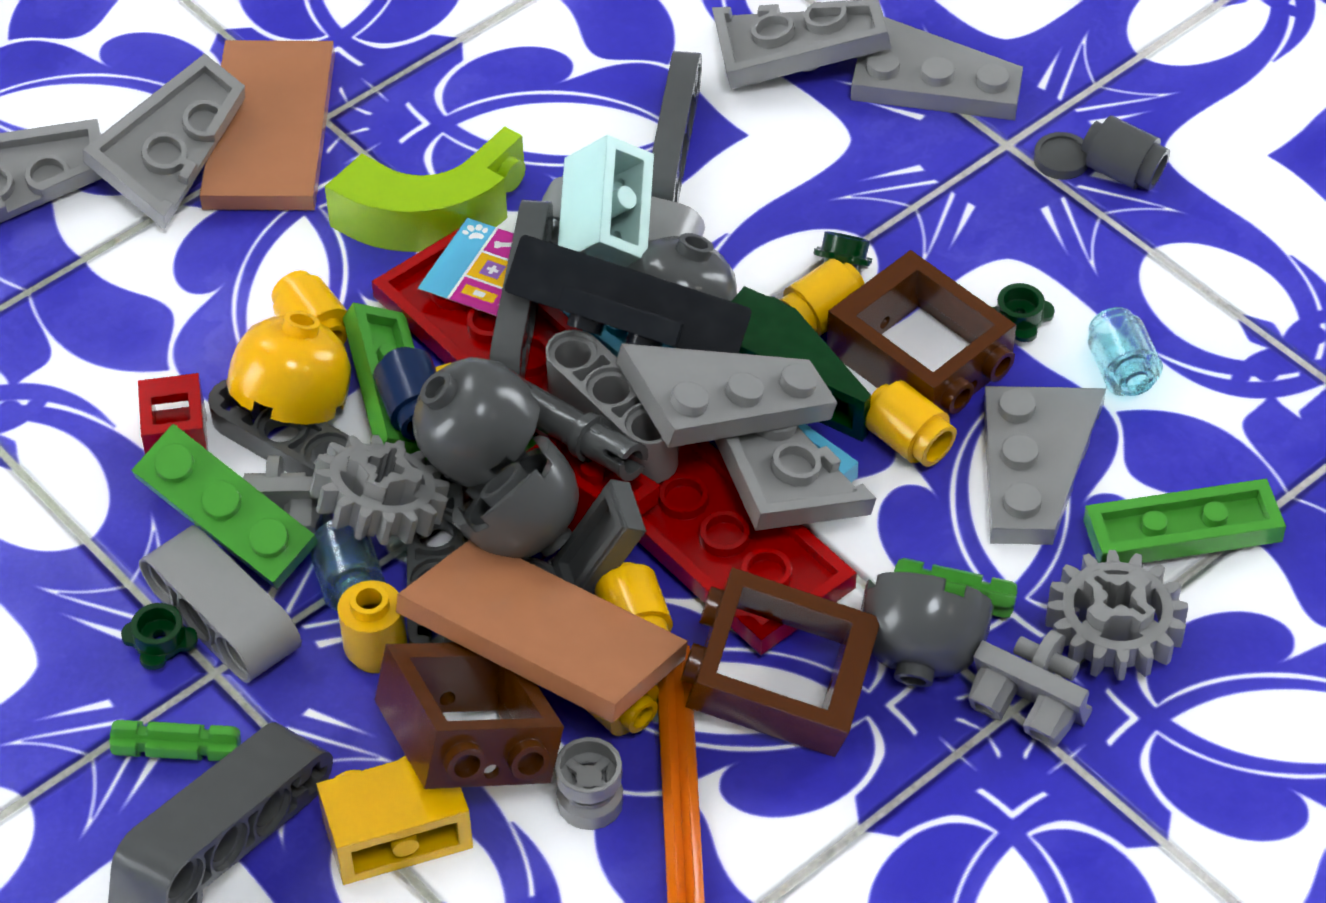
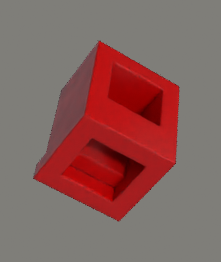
M199 373L138 380L140 429L145 454L172 424H175L208 450L207 415ZM181 401L189 402V407L156 410L155 406L157 404Z

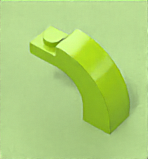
M504 126L464 163L451 170L432 175L401 173L361 153L324 186L330 227L361 243L402 252H421L459 229L467 218L497 227L508 218L506 193L514 191L525 176L526 166L524 163L523 137L521 134Z

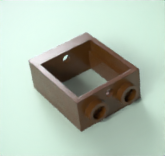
M909 250L828 311L827 345L845 365L876 388L902 380L947 414H956L968 404L973 394L990 381L997 382L1008 373L1015 359L1013 349L1016 324L915 252ZM917 307L926 311L970 343L934 372L882 335Z
M732 567L723 589L711 586L699 623L710 627L704 646L696 643L692 644L681 677V681L692 684L685 707L835 757L850 732L879 629V622L876 616ZM736 609L840 643L822 708L717 673Z
M455 642L385 645L375 702L424 789L551 783L564 725L537 684ZM497 711L501 719L447 721L443 713ZM496 765L492 772L484 773L488 766Z

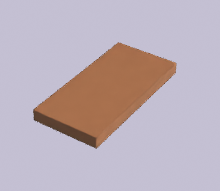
M225 40L221 67L245 85V99L204 165L200 190L202 210H315L335 60L333 41Z
M470 540L397 594L396 612L611 723L677 667L686 656L687 640L521 558L500 556L486 552Z

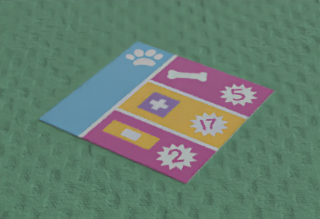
M467 218L417 289L497 316L514 233Z

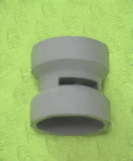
M583 737L563 746L557 755L555 763V779L558 785L556 793L557 806L564 820L576 828L585 830L604 828L615 821L622 811L624 800L621 784L623 774L622 760L619 752L611 743L600 738Z

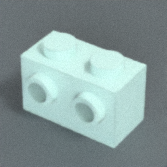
M607 134L565 157L558 245L627 268L631 263L640 259L642 254L648 249L654 154Z

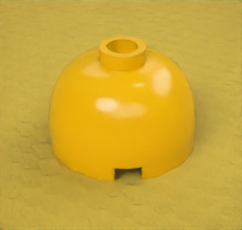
M290 311L285 315L273 316L258 322L246 331L238 342L231 358L226 384L229 394L242 407L250 411L253 410L255 401L263 406L273 408L270 419L304 425L323 423L335 418L337 407L340 406L342 411L345 407L350 387L351 365L343 342L328 327L321 324L317 317L302 311Z

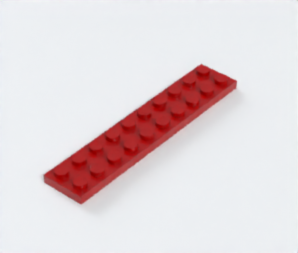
M459 229L372 280L373 297L386 309L402 312L407 318L410 331L445 364L469 357L490 360L491 343L497 316L417 289ZM539 303L525 380L548 392L545 351L548 341L555 334L562 331L581 329L566 325L568 317L559 309ZM537 428L533 436H549ZM709 441L678 446L679 465L677 470L668 480L658 483L661 485L658 504L641 516L646 532L638 542L701 601L705 603L711 586L723 589L732 567L837 602L856 588L857 572L805 526L795 525L755 531L720 451ZM736 609L731 628L760 655L797 630L791 626L740 609Z

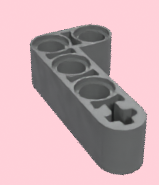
M277 722L265 725L125 835L112 859L108 903H202L203 891L206 887L307 806L318 795L316 783L328 780L333 766V756L327 750Z

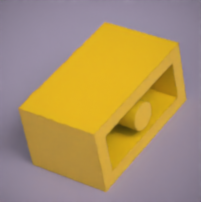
M406 755L394 762L365 770H348L338 774L333 779L316 783L322 819L343 885L473 848L470 812L462 788L424 789Z

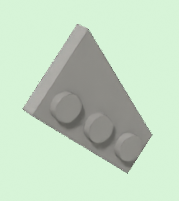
M884 17L889 34L891 49L872 53L864 58H857L851 85V100L1015 121L1023 67L887 17Z
M204 53L84 147L83 162L165 230L244 101L245 85Z
M98 118L0 133V223L102 179L101 176L83 162V148L101 135Z
M621 343L616 360L668 448L831 420L837 405V401L811 361L807 359Z
M985 386L984 422L990 544L1053 545L1073 491L1078 469L1089 447L1094 425L1102 411L1106 388Z
M799 425L715 440L755 531L872 514L877 498L863 483L854 486L840 472L841 460L827 446L818 448L798 427Z

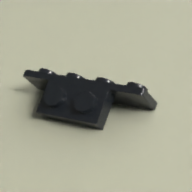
M523 235L519 240L504 287L507 293L570 313L566 325L599 336L602 335L605 325L626 331L628 335L625 344L663 347V344L681 349L739 354L752 314L749 307L528 235Z

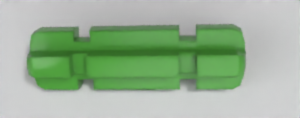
M908 558L899 559L895 566L894 572H911L945 578L944 591L964 597L966 585L977 589L991 599L994 606L992 616L1009 618L1014 611L1018 590L1017 584L1013 581L992 577L991 583L982 581L984 576L982 574L933 564L932 570L924 569L925 562Z
M116 720L111 726L109 744L111 753L119 756L140 757L141 753L145 752L146 757L202 760L203 756H207L208 761H220L241 745L240 729L235 726L211 725L208 730L201 724L149 721L147 726H144L143 721Z

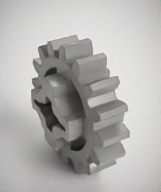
M352 435L348 436L346 447L331 442L328 445L327 453L318 455L309 494L310 497L318 499L316 506L318 514H334L332 527L335 529L344 528L347 525L353 527L355 539L362 540L366 535L371 537L376 535L381 545H387L390 536L397 535L405 544H411L415 532L429 537L432 534L434 524H441L448 501L447 494L450 484L440 479L441 473L433 465L424 464L426 457L421 451L412 454L407 453L404 441L397 440L394 444L385 442L383 445L379 435H372L370 444H363L357 437Z
M1109 550L1106 562L1098 563L1088 553L1083 555L1081 571L1068 564L1063 567L1061 582L1052 581L1050 586L1045 625L1066 637L1065 646L1069 645L1068 658L1076 662H1080L1084 658L1091 662L1090 675L1096 677L1102 672L1104 666L1112 667L1117 680L1125 679L1128 667L1135 666L1137 671L1146 677L1151 674L1153 659L1165 665L1171 662L1174 647H1181L1183 643L1188 603L1179 600L1182 587L1179 581L1163 584L1165 567L1161 564L1148 571L1141 567L1142 555L1136 553L1129 563L1120 562L1116 550ZM1075 606L1080 609L1079 618L1076 615ZM1155 613L1157 615L1158 622L1154 620Z

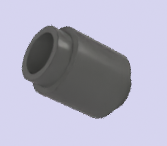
M1110 115L1103 123L1095 121L1089 128L1081 147V151L1087 154V167L1132 189H1136L1139 185L1147 190H1152L1159 181L1171 152L1170 149L1160 145L1161 139L1113 115Z

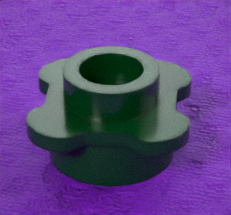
M825 231L822 246H817L813 251L814 255L825 257L824 262L829 259H836L843 264H851L857 270L859 265L870 266L873 258L867 257L869 240L837 232Z
M1014 283L1004 287L998 294L997 305L992 307L1016 324L1015 340L1019 342L1035 340L1038 333L1037 329L1043 322L1051 321L1055 313L1054 306L1050 302L1045 301L1042 292L1036 287L1025 283Z
M152 603L142 607L135 613L131 622L127 623L121 631L123 643L126 646L134 647L140 654L141 665L150 670L162 668L166 661L175 657L178 652L191 651L198 642L196 630L191 627H185L178 609L166 603ZM159 636H165V637H163V638L154 639V638L159 637Z

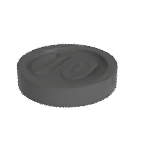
M1054 132L1043 136L1035 145V166L1041 173L1054 179L1066 180L1082 175L1088 169L1086 166L1087 154L1081 151L1083 139L1067 132Z

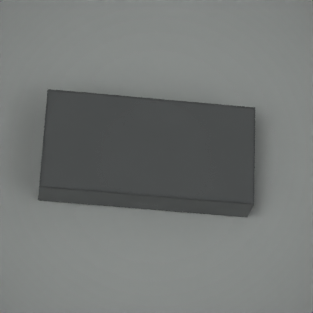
M610 479L573 530L568 541L560 548L551 561L557 577L595 595L594 590L599 579L612 569L621 566L646 532L630 482Z

